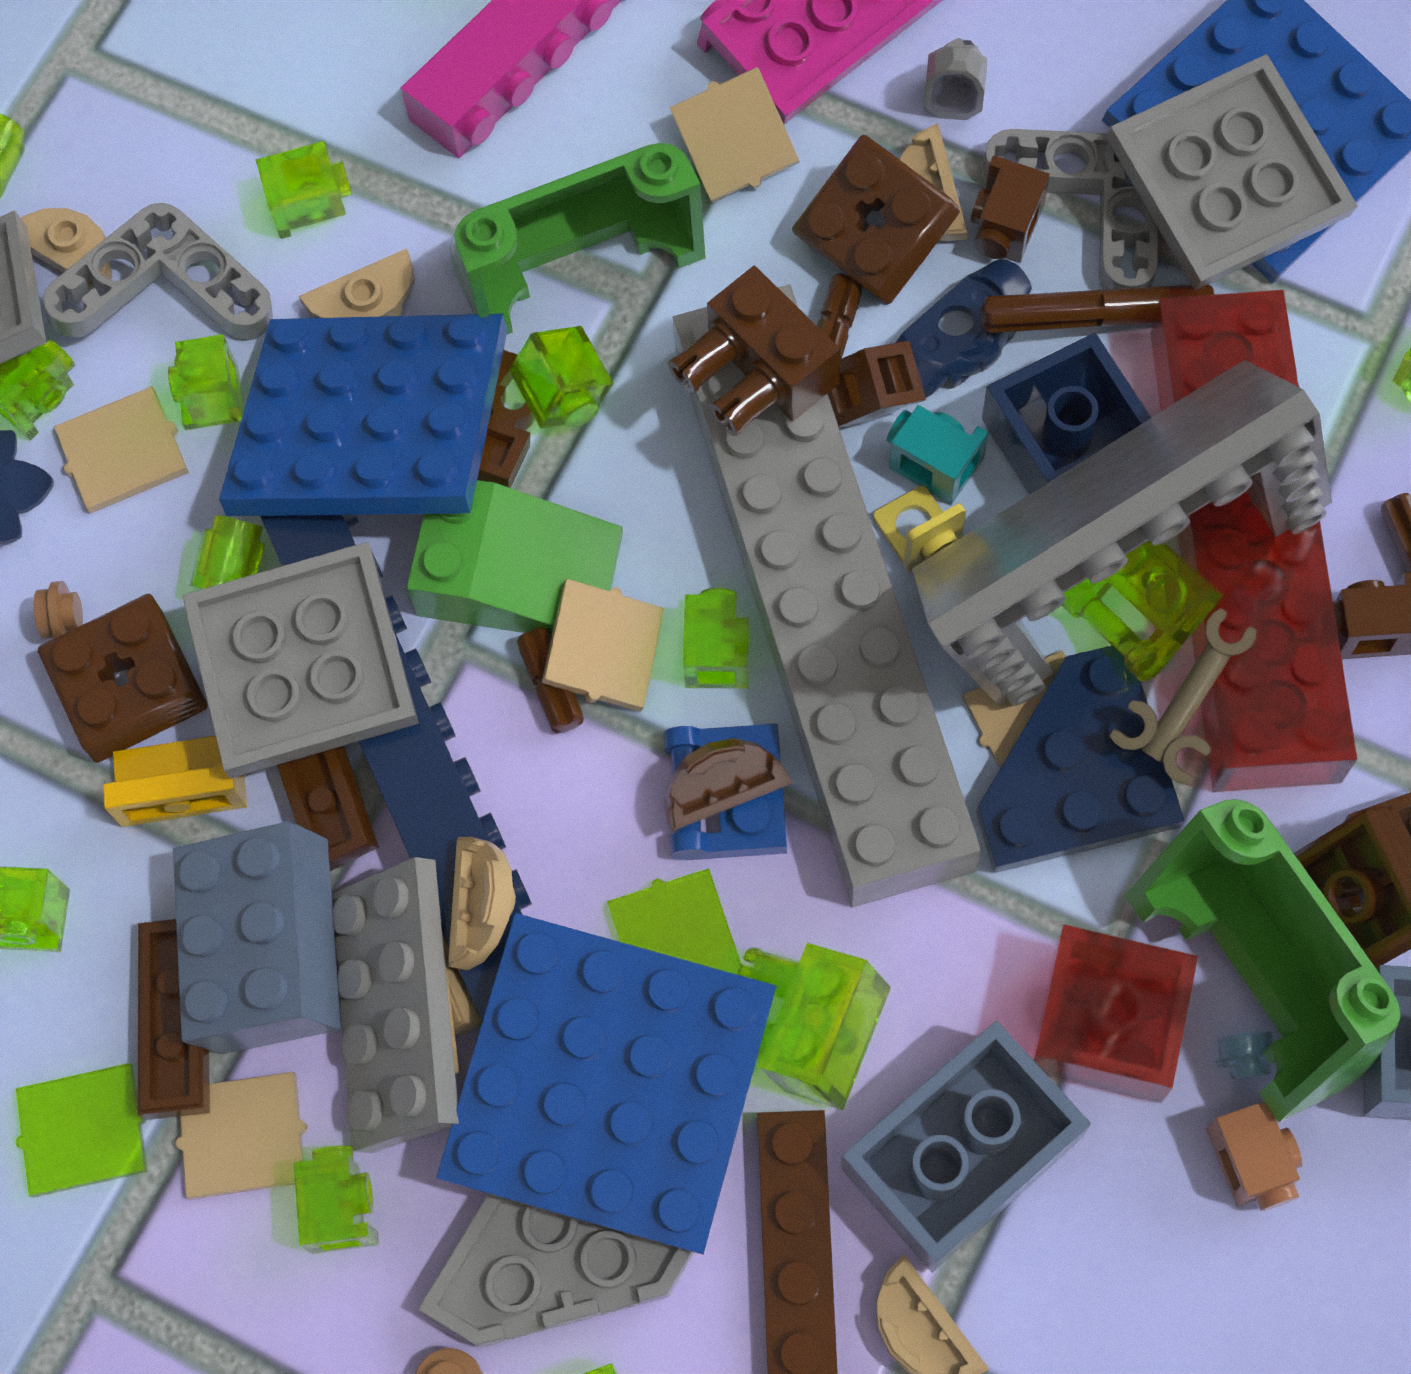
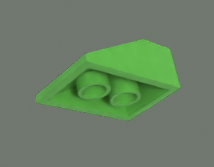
M477 480L471 513L424 514L406 589L418 617L521 633L542 627L547 629L552 637L561 591L566 579L606 591L611 590L623 527L497 483Z

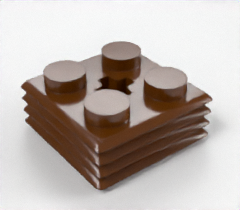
M861 135L793 225L792 232L882 302L890 304L959 215L960 207L952 198L870 137ZM882 209L881 214L887 220L885 225L880 229L873 225L868 227V223L865 220L867 215L872 210L878 212Z
M144 594L38 647V654L80 745L96 763L113 756V751L126 750L206 710L208 706L162 609L151 594ZM127 669L129 681L122 686H118L114 682L115 676Z
M1394 806L1368 807L1293 853L1375 968L1379 965H1384L1411 949V837ZM1363 892H1364V905H1362V903L1360 902V898H1359V895L1362 894Z

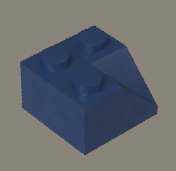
M1096 332L986 386L982 421L1029 495L1152 418Z

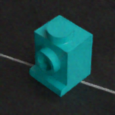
M917 405L912 413L907 410L902 411L887 435L886 441L891 444L889 469L918 486H925L931 494L952 505L984 459L988 432L977 426L972 435L965 432L963 426L952 416L943 412L932 413L924 407Z

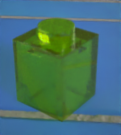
M582 325L531 333L509 369L540 429L565 424L568 427H577L589 422L597 415L600 404L614 384Z

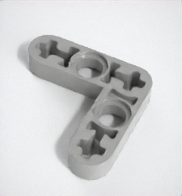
M1007 129L992 136L988 141L983 163L986 178L993 155L1004 158L1005 153H1015L1019 164L1036 169L1037 153H1045L1041 171L1050 173L1048 193L1100 195L1099 278L1103 289L1152 286L1158 264V226L1134 185L1123 187L1125 170L1106 139L1107 133ZM1061 153H1076L1083 158L1086 167L1078 173H1067L1056 166L1054 159ZM1120 207H1133L1142 213L1145 222L1137 228L1122 227L1115 221L1112 213ZM1134 247L1132 268L1137 273L1135 278L1124 277L1123 269L1120 268L1124 248Z
M165 203L150 204L141 209L52 281L46 288L43 297L44 308L51 327L62 336L72 338L85 336L94 331L160 275L166 277L218 326L234 338L247 340L264 334L267 331L270 319L273 318L270 293L265 286L181 210ZM157 228L165 232L171 228L173 237L167 240L159 235L152 240L150 230ZM144 249L147 251V260L141 254ZM124 259L133 264L134 270L128 278L112 281L103 277L101 274L102 267L111 260ZM207 260L215 263L220 268V271L214 279L208 282H197L186 274L190 265L197 261ZM88 280H91L94 286L90 291L87 285ZM230 285L232 296L241 305L247 307L253 302L255 303L256 314L251 316L249 313L242 311L235 315L233 300L226 293ZM66 300L73 304L82 301L84 310L80 313L72 309L63 312L61 303Z

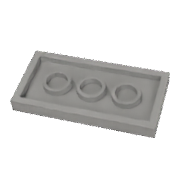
M413 857L332 893L338 969L337 981L343 1033L342 1053L345 1059L348 1098L347 1119L350 1125L352 1152L374 1153L459 1124L456 1112L458 1100L436 862L432 859Z

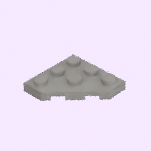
M488 1194L418 1310L475 1346L482 1348L667 1298L673 1291L694 1252Z

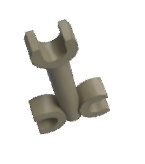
M1221 608L1212 613L1208 619L1206 635L1209 642L1160 720H1157V715L1151 706L1141 701L1132 700L1128 708L1143 718L1145 722L1143 733L1138 737H1129L1123 732L1113 729L1110 734L1113 742L1121 748L1128 750L1141 748L1149 756L1164 763L1167 774L1179 784L1189 785L1194 777L1178 766V752L1185 747H1191L1199 753L1208 756L1212 750L1208 742L1199 736H1181L1230 657L1244 653L1252 647L1256 640L1257 630L1250 626L1240 641L1230 644L1224 642L1219 635V627L1225 620L1227 612Z

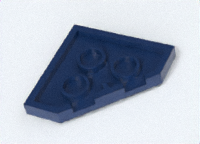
M1129 642L1069 655L1065 658L978 805L976 814L993 873L1181 828L1185 822L1173 781L1165 771L1164 763L1149 756L1141 748L1135 750L1123 749L1116 745L1110 737L1113 729H1117L1129 737H1138L1145 728L1143 718L1128 708L1132 700L1141 701L1148 705Z

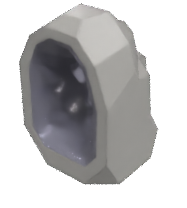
M956 38L944 47L928 54L924 110L938 118L968 120L982 112L987 58L982 55L978 46L974 45L971 40Z

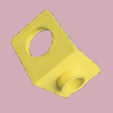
M918 486L876 510L873 520L907 571L911 572L913 567L962 537L966 510L961 503H958L943 512L925 486ZM917 509L926 513L930 519L907 533V538L898 532L895 522L902 512Z

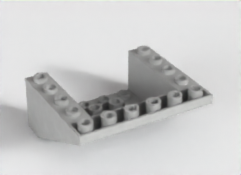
M1246 360L1241 361L913 567L912 571L928 625L942 648L998 706L1008 700L1012 706H1017L1032 699L1045 688L1042 680L1051 676L1054 672L1021 621L1024 617H1027L1029 621H1036L1049 615L1065 602L1066 597L1063 593L1087 578L1091 583H1097L1112 576L1127 563L1126 554L1149 540L1153 545H1158L1175 537L1189 525L1190 520L1187 516L1212 501L1215 506H1222L1246 492L1275 537L1290 529L1292 534L1303 532L1315 525L1326 515L1327 512L1324 507L1332 503L1319 411L1304 389Z

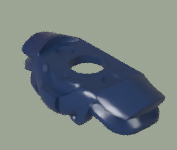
M999 259L969 274L899 336L895 343L910 342L926 398L931 396L948 380L955 386H959L971 375L985 371L999 359L1003 347L1010 342L1016 331L998 333L984 331L980 317V308L984 299L988 296L1029 294L1031 292V282L1019 265L1008 260ZM951 311H963L973 318L974 324L967 333L951 336L940 330L938 326L939 321L945 314Z

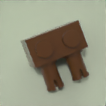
M755 265L707 302V327L709 331L677 357H673L668 361V367L679 383L687 379L684 383V388L691 394L696 393L700 386L731 361L746 375L732 389L710 404L711 412L721 426L727 421L729 422L726 426V431L732 436L739 435L743 428L773 404L792 422L795 421L839 384L840 348Z

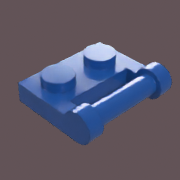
M778 723L704 729L693 726H677L669 728L663 733L664 752L671 755L672 774L690 753L709 742L730 738L756 742L774 754L781 763ZM783 787L720 812L721 832H702L700 820L675 830V833L669 837L670 856L677 860L787 854Z

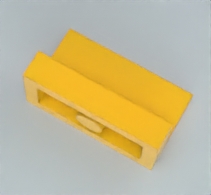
M216 736L113 751L115 782L103 784L105 809L121 827L247 808L245 776L229 778L225 773Z

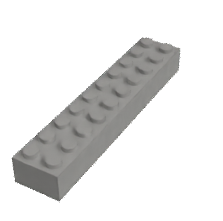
M791 284L778 287L798 307ZM707 307L672 316L677 355L709 331L707 327ZM731 361L700 386L696 393H690L851 906L852 908L975 873L978 867L981 848L828 394L793 422L773 404L743 428L739 435L732 436L726 431V426L729 422L727 421L721 426L710 409V404L714 400H718L746 377Z

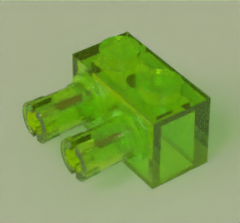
M806 944L799 962L763 952L759 948H749L745 952L743 959L753 963L754 966L752 968L740 964L738 975L776 985L774 996L784 999L776 1021L774 1023L767 1021L757 1056V1060H760L757 1067L784 1092L844 1110L891 987L866 959L814 944Z

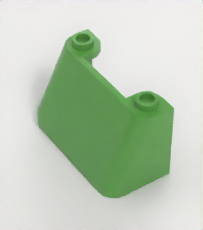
M656 143L471 212L457 225L449 250L454 271L472 313L477 314L481 318L491 314L503 313L507 334L512 333L513 329L510 319L512 306L517 300L522 301L530 298L528 285L522 272L627 232L630 233L640 255L650 252V247L663 249L674 257L678 269L705 259L700 182L689 159L682 150L671 144Z
M1230 799L1200 809L1124 895L1143 923L1159 914L1172 917L1183 924L1178 930L1185 940L1210 931L1278 1029L1282 1037L1273 1042L1263 1052L1270 1064L1276 1062V1073L1274 1079L1259 1092L1278 1122L1352 1086L1371 1069L1398 1026L1401 1017L1400 1008L1392 990L1265 813L1249 802Z

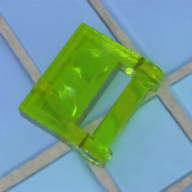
M1150 540L1126 554L1127 563L1112 576L1097 583H1091L1087 578L1063 593L1066 600L1061 605L1072 617H1083L1125 658V668L1142 682L1154 678L1166 666L1223 596L1166 543L1153 545ZM1111 586L1157 628L1148 639L1142 640L1101 601Z

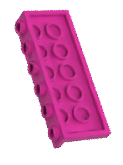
M715 0L703 12L700 18L702 24L697 45L704 53L714 47L738 75L758 67L783 124H786L943 0Z

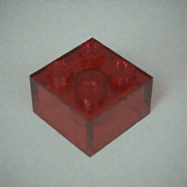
M1063 924L1055 945L1032 1059L1047 1076L1162 1103L1172 1090L1198 956Z

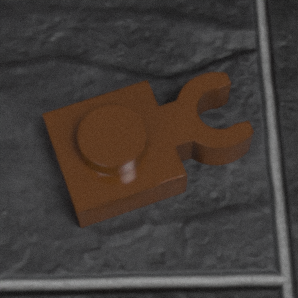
M498 385L493 399L477 480L493 482L511 488L530 448L531 432L525 430L535 420L536 397L529 394L521 408L511 410L504 407L506 387Z

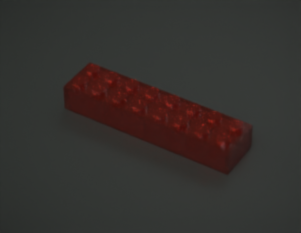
M1284 290L1160 298L1150 336L1161 412L1243 360L1299 387ZM1246 492L1222 506H1215L1212 501L1187 516L1190 523L1178 534L1195 663L1209 642L1206 635L1207 621L1212 613L1221 608L1227 612L1225 620L1219 627V635L1224 642L1230 644L1240 641L1250 626L1257 630L1256 640L1252 647L1242 654L1230 657L1201 703L1205 740L1212 748L1208 755L1212 791L1224 792L1340 784L1357 761V752L1320 521L1298 534H1292L1290 529L1275 537Z

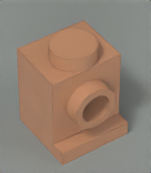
M1264 1101L1215 1118L1206 1130L1237 1207L1257 1201L1260 1211H1266L1300 1198L1295 1183L1300 1180L1296 1169L1302 1167V1157L1298 1144L1287 1127L1279 1128L1275 1116Z

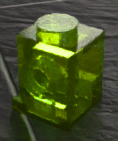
M324 141L256 159L268 208L280 239L291 237L290 230L346 215L342 198L353 195L343 160L331 163Z
M220 334L175 342V366L168 367V380L174 402H180L182 426L184 429L191 430L240 422L244 411L239 367L224 335Z
M49 339L44 345L33 348L27 354L11 358L0 364V415L30 441L39 433L33 423L43 414L56 409L63 401L66 392L74 386L67 373L76 365L71 357L53 340Z
M708 588L702 590L699 594H685L683 641L685 687L749 689L747 656L749 655V617H737V593L726 588Z
M0 867V949L61 952L70 889L49 869Z
M341 1145L318 1148L312 1151V1160L293 1162L299 1246L311 1254L379 1245L378 1231L368 1222H364L363 1214L373 1213L374 1200L371 1178L368 1172L360 1173L359 1165L354 1161L353 1147Z

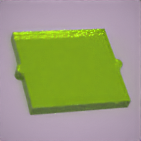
M709 868L665 883L662 879L657 878L653 880L652 887L607 901L620 942L745 977Z
M122 1064L15 1088L21 1135L17 1137L15 1143L24 1153L30 1197H39L148 1172L141 1126L146 1120L137 1115V1091L132 1064Z

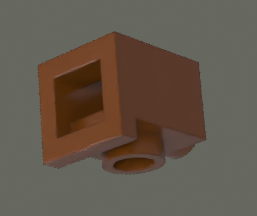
M995 155L992 156L989 163L986 188H981L970 222L979 225L978 233L974 240V247L979 253L992 259L1007 258L1021 263L1045 205L1050 173Z
M909 341L864 348L840 359L839 384L827 393L839 428L871 422L908 405L918 404L926 400Z
M1411 572L1404 573L1398 584L1394 586H1385L1384 582L1380 580H1364L1353 583L1346 589H1341L1336 600L1322 602V632L1325 639L1333 638L1336 660L1411 655Z

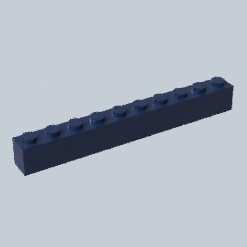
M356 515L260 516L282 566L355 546L356 544L349 530L360 526ZM374 556L379 577L382 578L384 576ZM391 595L385 599L419 724L359 741L410 859L419 857L432 859L436 862L441 927L449 946L458 837H475L492 842L501 850L505 849L506 845L491 812L478 817L470 796L481 792L466 757L453 761L445 741L456 737L441 702L430 707L427 704L421 687L432 682L417 649H412L406 653L403 651L396 634L407 630V627ZM517 869L512 870V882L516 896L515 906L498 945L483 963L468 971L459 969L482 1022L515 913L522 914V909L532 905Z

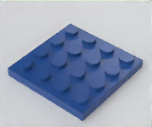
M1227 0L1106 110L1101 120L1110 128L1123 120L1267 54L1356 204L1411 152V100L1304 0ZM1335 224L1251 264L1273 284Z
M503 313L491 314L484 318L479 317L477 314L270 319L219 497L225 515L471 513L507 335Z
M515 913L456 1109L459 1124L451 1126L436 1179L704 1255L776 985Z

